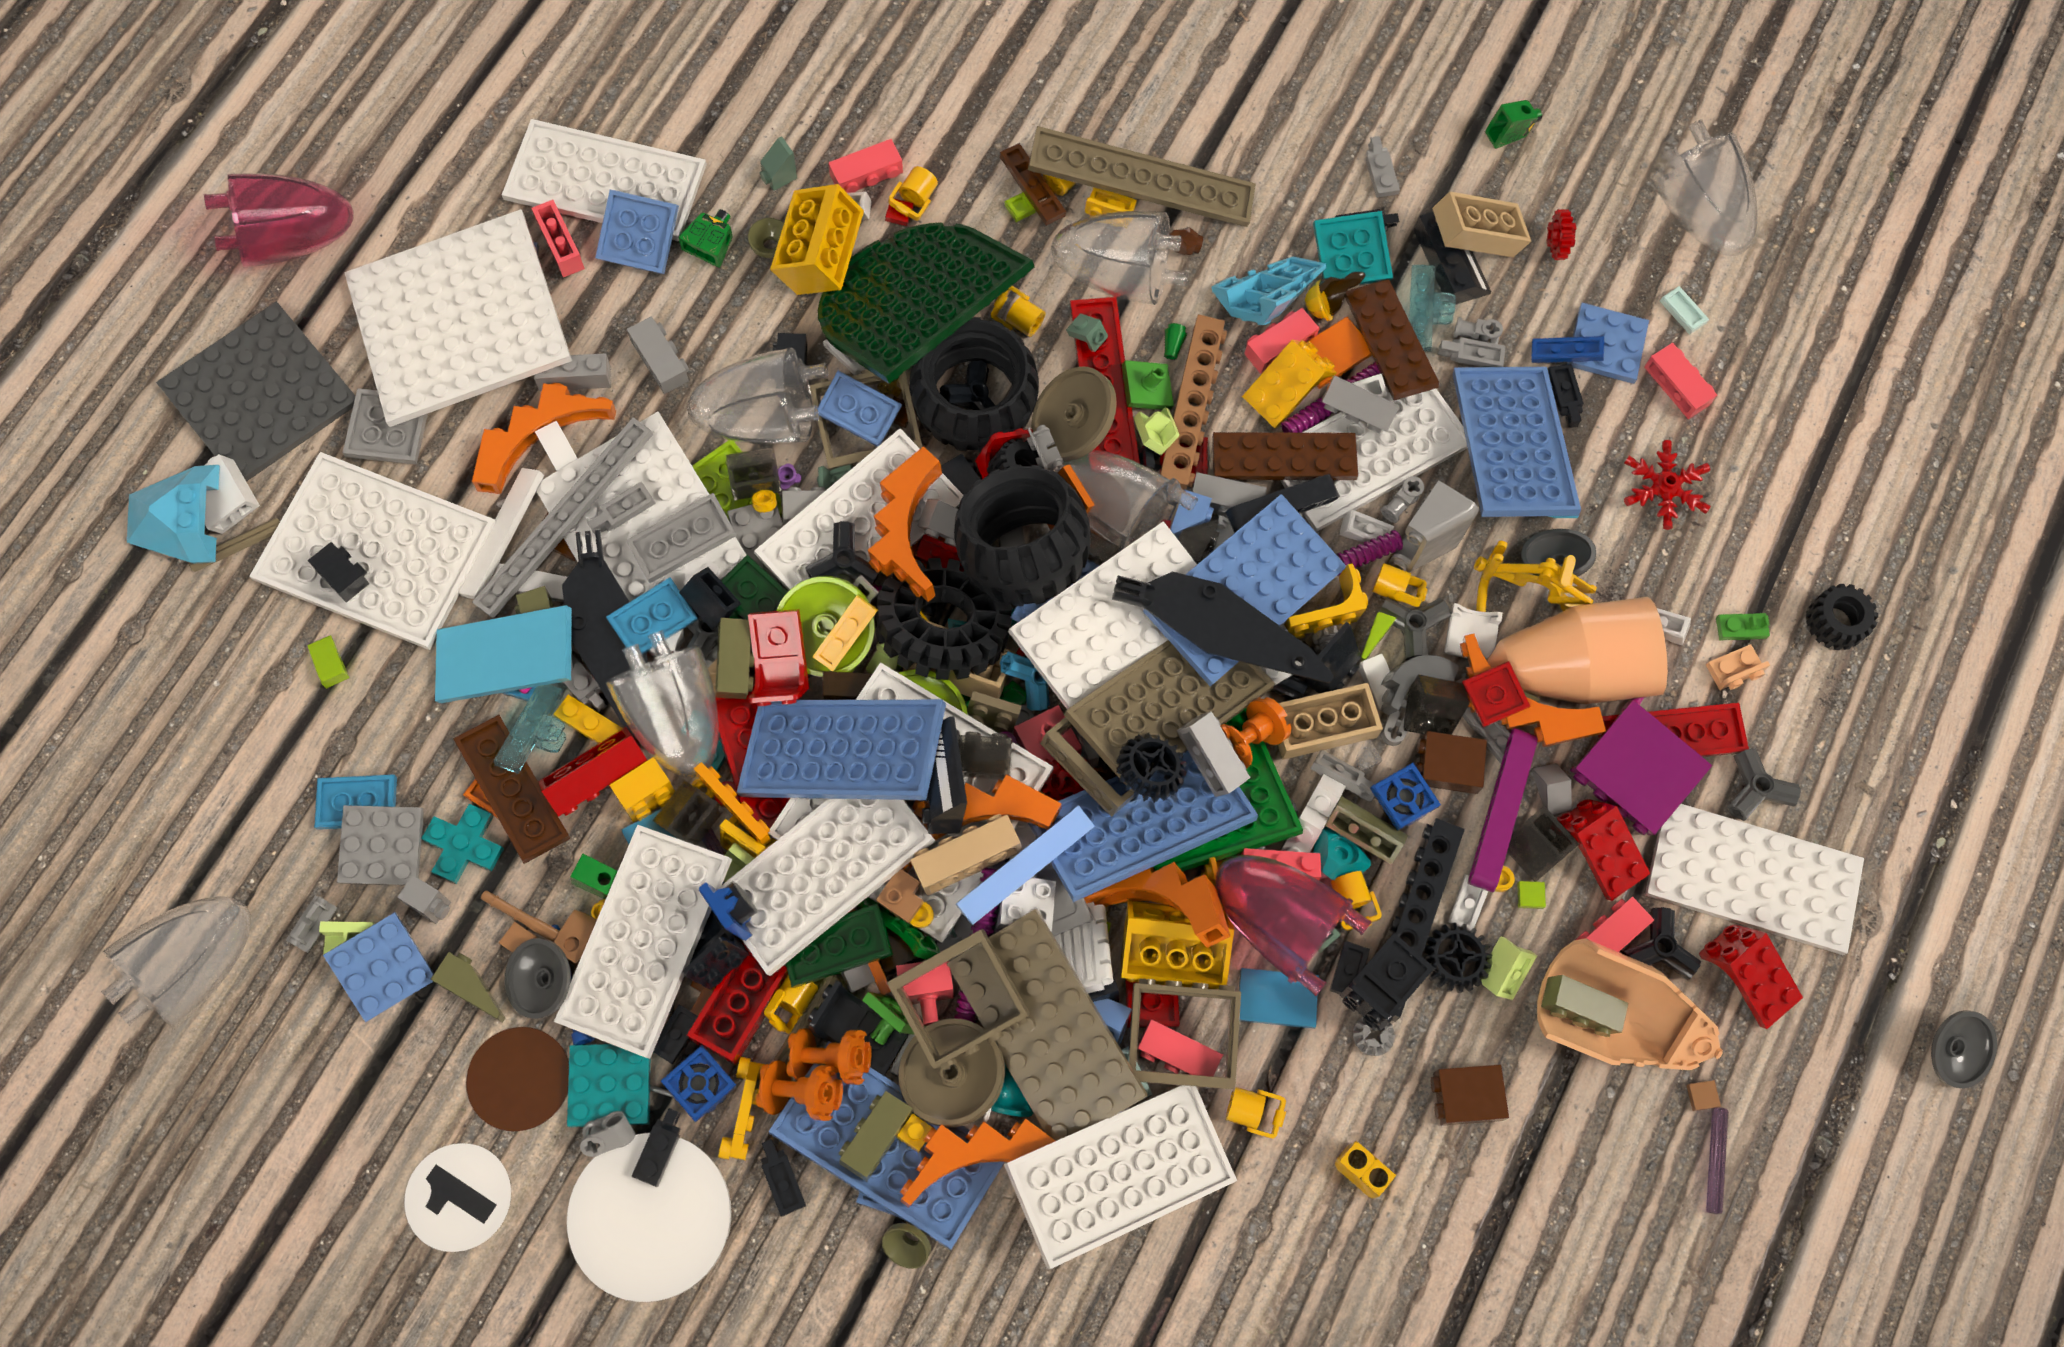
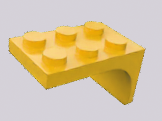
M1291 340L1242 397L1274 428H1278L1315 386L1327 377L1337 374L1333 369L1335 365L1328 358H1321L1317 354L1318 349L1311 342Z
M1352 563L1347 564L1339 576L1343 592V603L1291 616L1284 624L1287 631L1300 640L1305 637V634L1313 632L1315 634L1319 630L1331 627L1332 625L1357 622L1368 606L1367 595L1365 592H1362L1359 584L1361 583V577L1358 569H1355Z

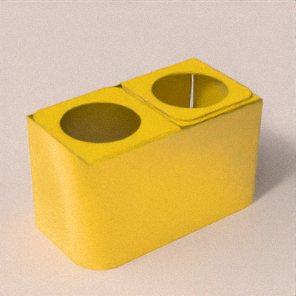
M1358 1141L1346 1146L1335 1160L1336 1169L1369 1198L1380 1197L1396 1177V1174ZM1353 1150H1361L1366 1154L1367 1163L1361 1169L1353 1168L1348 1162V1156ZM1375 1168L1385 1170L1388 1175V1181L1383 1187H1375L1369 1180V1174Z

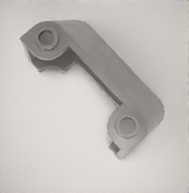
M1438 480L1405 530L1407 536L1403 540L1402 550L1395 552L1389 564L1410 573L1454 550L1479 511L1478 506L1469 498Z

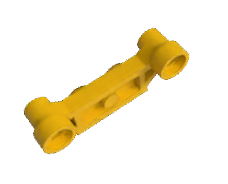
M740 1057L736 1078L745 1079V1085L733 1138L722 1137L718 1158L729 1160L731 1157L746 1160L749 1144L744 1143L746 1131H752L755 1116L750 1115L752 1104L757 1105L756 1097L759 1089L756 1088L757 1079L761 1080L760 1070L764 1065L752 1062L751 1058Z

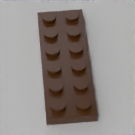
M1387 279L1348 290L1345 294V299L1382 374L1393 401L1439 388L1438 378L1390 280Z
M1213 432L1212 435L1214 476L1230 480H1312L1330 474L1333 480L1358 479L1356 433Z
M500 715L453 738L524 864L571 839L558 815L542 793L539 782Z

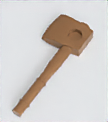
M487 890L481 895V900L490 904L491 907L499 909L537 934L556 943L564 952L568 962L576 967L578 966L597 919L581 911L574 910L559 931Z

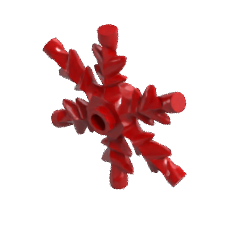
M1670 440L1662 441L1663 453L1657 451V455L1662 461L1657 463L1663 468L1660 473L1654 472L1653 465L1648 467L1643 458L1640 459L1639 463L1629 455L1624 464L1635 469L1631 472L1632 474L1644 475L1642 480L1650 478L1653 481L1651 487L1642 485L1643 489L1632 488L1635 494L1624 498L1625 505L1631 506L1640 501V505L1644 506L1648 498L1651 502L1653 501L1654 495L1663 498V501L1657 505L1662 506L1657 516H1663V529L1665 530L1673 528L1672 517L1678 518L1677 513L1673 509V507H1677L1672 501L1673 497H1680L1682 505L1686 501L1691 511H1694L1695 507H1697L1706 514L1711 507L1707 503L1700 501L1703 498L1702 495L1691 494L1692 490L1684 491L1682 489V483L1684 482L1693 484L1691 480L1703 481L1699 475L1710 472L1709 464L1705 463L1694 468V464L1691 463L1686 472L1684 468L1681 469L1680 475L1672 472L1671 469L1677 465L1672 463L1676 459L1677 453L1671 454L1672 441Z

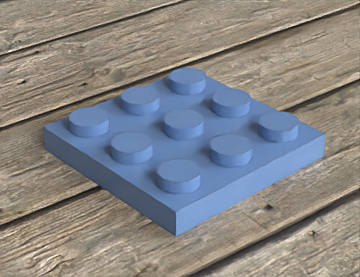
M610 189L595 258L664 275L679 206Z
M1581 303L1573 337L1604 336V361L1567 362V364H1572V367L1634 384L1638 377L1649 320Z
M396 912L323 955L365 1022L433 982L431 978L434 972Z

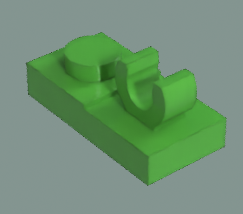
M1766 613L1721 614L1716 617L1719 641L1767 639L1770 636L1768 615L1766 616Z

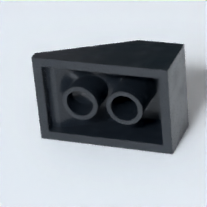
M1348 622L1341 627L1318 654L1320 660L1332 672V681L1324 683L1308 678L1305 679V682L1309 683L1308 686L1319 694L1344 688L1345 684L1342 682L1347 676L1352 678L1360 668L1357 664L1361 654L1351 624Z

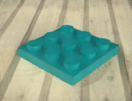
M1382 211L1314 220L1313 228L1319 262L1326 263V269L1321 273L1322 280L1330 277L1342 279L1351 272L1365 273V278L1359 285L1393 279Z
M612 1044L570 1046L567 1127H584L587 1122L602 1118L615 1111H622L630 1125L650 1124L651 1058L648 1059Z

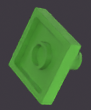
M1128 360L1123 362L1122 372L1127 407L1163 410L1165 407L1169 410L1173 408L1168 364Z
M867 992L862 1001L882 1017L878 1026L870 1034L873 1039L876 1037V1042L885 1045L894 1029L900 1033L915 1035L900 1006L892 996Z

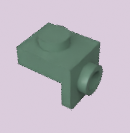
M1081 313L1066 329L1070 337L1085 341L1089 349L1094 352L1108 337L1099 319Z
M850 464L832 469L831 471L824 466L818 467V486L824 487L827 490L854 466Z

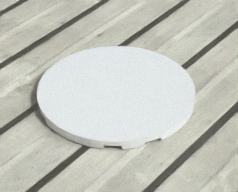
M650 1133L635 1135L632 1142L624 1147L595 1156L585 1167L573 1188L567 1212V1233L572 1253L585 1275L596 1286L615 1297L635 1302H653L672 1298L697 1284L711 1271L720 1258L731 1226L732 1213L729 1191L722 1173L709 1156L700 1148L682 1138H679L658 1187L631 1177Z

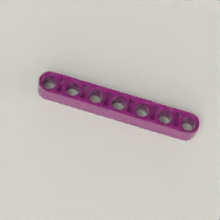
M1513 728L1509 735L1469 874V885L1492 893L1495 891L1500 879L1538 739L1534 734Z

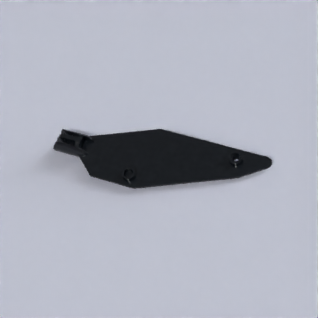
M595 530L597 552H593L591 531H585L587 553H583L581 533L575 532L578 563L562 584L564 605L572 608L571 641L622 725L627 727L629 732L648 750H654L658 743L647 652L633 659L606 619V616L629 603V600L604 560L601 530ZM639 711L646 712V716L642 719L637 718V713Z
M1173 571L1148 583L1120 575L1116 578L1112 600L1143 607L1208 654L1324 683H1329L1333 679L1332 672L1309 646L1221 583ZM1295 661H1299L1302 666L1296 665Z

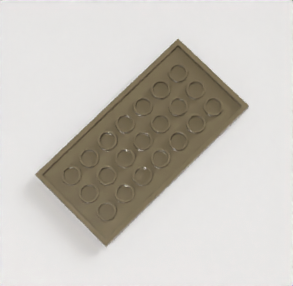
M1167 640L1067 709L1064 716L1120 778L1121 774L1116 773V768L1118 767L1116 759L1120 754L1119 751L1128 740L1134 739L1138 734L1144 737L1148 732L1152 738L1159 734L1160 740L1164 741L1169 738L1168 744L1171 746L1177 745L1176 752L1184 754L1188 750L1177 733L1178 729L1198 715L1211 711L1219 720L1220 725H1223L1246 709L1250 702L1257 697H1262L1273 689L1275 683L1260 666L1239 661L1210 687L1172 643ZM1154 763L1151 764V767L1148 770L1149 773L1151 772Z
M1034 909L990 936V942L1030 1013L1029 1016L1025 1017L1027 1023L1015 1030H1012L1011 1026L1001 1031L1004 1036L995 1041L1000 1047L1004 1063L1045 1133L1056 1141L1107 1118L1110 1119L1147 1097V1092L1038 909ZM981 943L946 963L985 1030L1018 1012Z

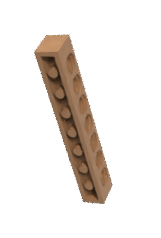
M1197 315L1173 416L1179 437L1165 451L1157 489L1183 494L1184 489L1187 490V487L1192 488L1195 474L1191 473L1192 466H1197L1200 453L1196 452L1197 445H1202L1204 432L1200 430L1202 425H1206L1209 411H1205L1206 404H1211L1214 392L1210 390L1211 384L1215 385L1218 371L1214 370L1215 364H1220L1223 352L1219 350V346L1224 344L1227 331L1223 330L1224 320ZM1199 362H1204L1207 365H1201ZM1194 382H1199L1202 386H1198ZM1193 402L1196 403L1198 406H1192L1189 403ZM1184 423H1190L1193 427H1188ZM1180 443L1187 444L1189 447L1184 448L1180 445ZM1175 464H1182L1184 468H1177Z

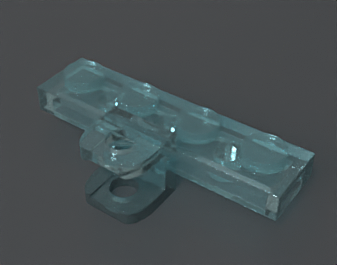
M1412 265L1409 321L1423 350L1431 352L1433 324L1447 325L1453 322L1456 297L1450 293H1434L1435 266Z
M550 684L536 687L495 757V766L519 774L535 744L536 748L547 752L557 753L560 751L566 740V734L563 732L565 724L551 716L564 695L563 689Z

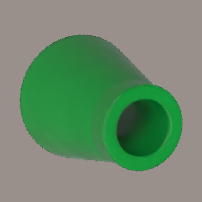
M1177 323L1168 324V327L1165 329V358L1177 360L1181 347L1187 337L1185 326Z

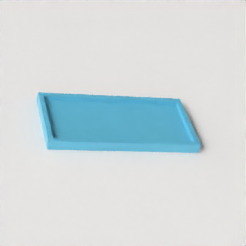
M564 605L438 629L436 637L435 701L446 703L571 681L572 608Z

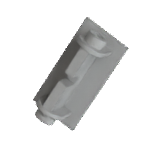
M1040 425L1036 428L1037 431L1032 432L1030 427H1028L1030 437L1027 438V441L1032 451L1037 450L1039 457L1035 458L1038 466H1042L1048 471L1052 469L1060 470L1063 467V459L1057 447L1054 446L1047 449V447L1055 444L1050 429L1045 425Z
M315 895L285 941L308 953L321 934L319 932L320 921L329 922L337 907Z

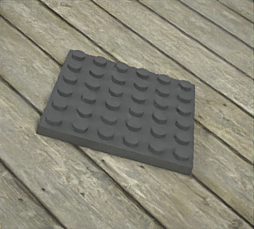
M277 301L156 382L215 456L220 454L233 459L246 482L351 410L356 397Z

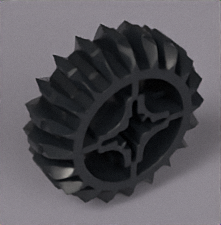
M1149 732L1144 737L1138 734L1134 739L1128 740L1119 751L1120 754L1116 759V764H1118L1116 773L1121 774L1119 782L1127 783L1125 791L1132 789L1134 797L1140 794L1143 797V801L1151 797L1154 803L1159 798L1165 801L1169 796L1175 795L1178 789L1182 787L1187 773L1184 770L1187 762L1181 760L1183 753L1176 752L1177 745H1169V738L1164 741L1160 740L1159 734L1152 738ZM1154 763V766L1152 767V770L1149 773L1148 770L1150 769L1151 764Z
M1452 923L1450 928L1444 924L1441 926V931L1435 929L1432 932L1433 937H1428V945H1425L1423 950L1424 953L1429 954L1423 956V958L1435 968L1429 979L1433 981L1438 978L1437 986L1439 988L1446 983L1447 992H1451L1454 986L1457 993H1462L1464 987L1468 992L1473 990V984L1479 987L1482 984L1481 979H1486L1489 976L1484 969H1491L1492 966L1487 962V959L1492 958V954L1485 953L1490 948V945H1482L1481 941L1485 937L1480 935L1477 938L1475 936L1476 928L1467 932V924H1463L1460 929L1457 923ZM1451 939L1449 951L1438 954L1441 942ZM1463 942L1468 944L1473 951L1465 949ZM1456 953V956L1461 958L1462 960L1458 962L1457 958H1453L1451 956H1453ZM1476 961L1473 973L1470 976L1463 977L1465 964ZM1441 964L1448 966L1451 969L1452 975L1446 972Z

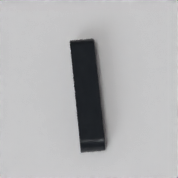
M1327 474L1231 507L1225 513L1233 532H1237L1281 494L1299 514L1337 500L1340 495L1331 475Z

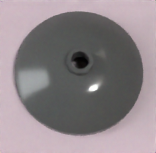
M1551 529L1540 532L1528 539L1521 551L1523 564H1540L1546 562L1547 558H1553L1557 564L1563 566L1565 557L1573 555L1576 559L1573 574L1577 577L1587 572L1596 560V547L1593 541L1585 534L1570 529Z
M538 938L527 940L514 950L507 963L505 990L508 1000L519 1014L527 1018H545L556 1012L563 1004L569 991L570 967L567 957L562 949L550 940Z
M1963 1010L1952 1014L1939 1026L1932 1041L1931 1059L1935 1073L1941 1081L1955 1088L1963 1089L1976 1085L1984 1079L1992 1068L1997 1053V1036L1989 1019L1978 1012Z

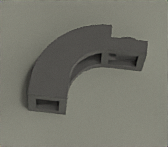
M1436 655L1417 656L1396 666L1386 675L1381 684L1388 689L1382 697V702L1384 703L1380 711L1387 715L1399 711L1406 693L1413 682L1424 683L1439 692L1450 688L1460 666Z

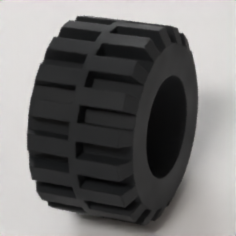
M1011 439L1005 442L990 460L987 473L998 469L1000 471L1011 468L1012 465H1038L1035 458L1039 457L1037 450L1032 451L1027 440L1024 442L1022 439H1017L1016 441Z
M1844 583L1830 586L1810 604V609L1806 613V617L1809 618L1806 621L1807 626L1812 628L1809 631L1810 634H1815L1817 636L1815 640L1818 643L1824 642V647L1827 648L1833 646L1834 650H1841L1842 648L1848 650L1851 647H1855L1869 636L1877 625L1875 620L1878 618V613L1874 612L1877 606L1875 603H1871L1872 597L1869 594L1867 596L1863 594L1864 590L1861 588L1856 590L1855 585L1849 584L1847 587ZM1833 608L1843 611L1848 616L1851 626L1839 622L1833 613Z

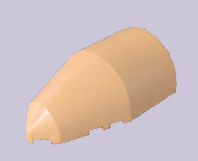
M1649 597L1572 606L1553 617L1550 616L1544 619V621L1501 639L1487 659L1491 668L1509 661L1523 691L1529 694L1584 705L1663 695L1667 685V651L1664 632L1655 603Z
M1589 939L1574 940L1564 947L1550 964L1541 983L1537 1000V1020L1543 1035L1550 1040L1611 1065L1628 1063L1634 1064L1636 1067L1657 1065L1659 1068L1692 1070L1700 1067L1699 1063L1713 1057L1719 1059L1722 1056L1723 1050L1719 1044L1718 1026L1662 972ZM1565 975L1628 1002L1622 1033L1611 1034L1610 1037L1595 1034V1030L1590 1027H1579L1574 1025L1571 1019L1558 1018L1551 1015L1550 1010L1541 1007L1548 977Z

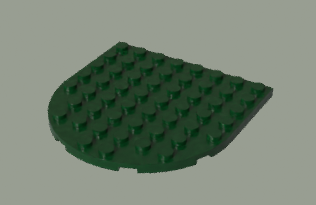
M943 222L905 228L894 232V237L882 243L879 240L873 242L850 258L842 289L822 293L818 305V321L820 322L823 334L833 347L890 384L908 368L915 365L928 352L935 349L948 336H951L963 324L970 321L983 308L990 305L993 300L1006 292L1018 280L1025 277L1035 266L1032 259L966 225L956 223L954 226H944Z

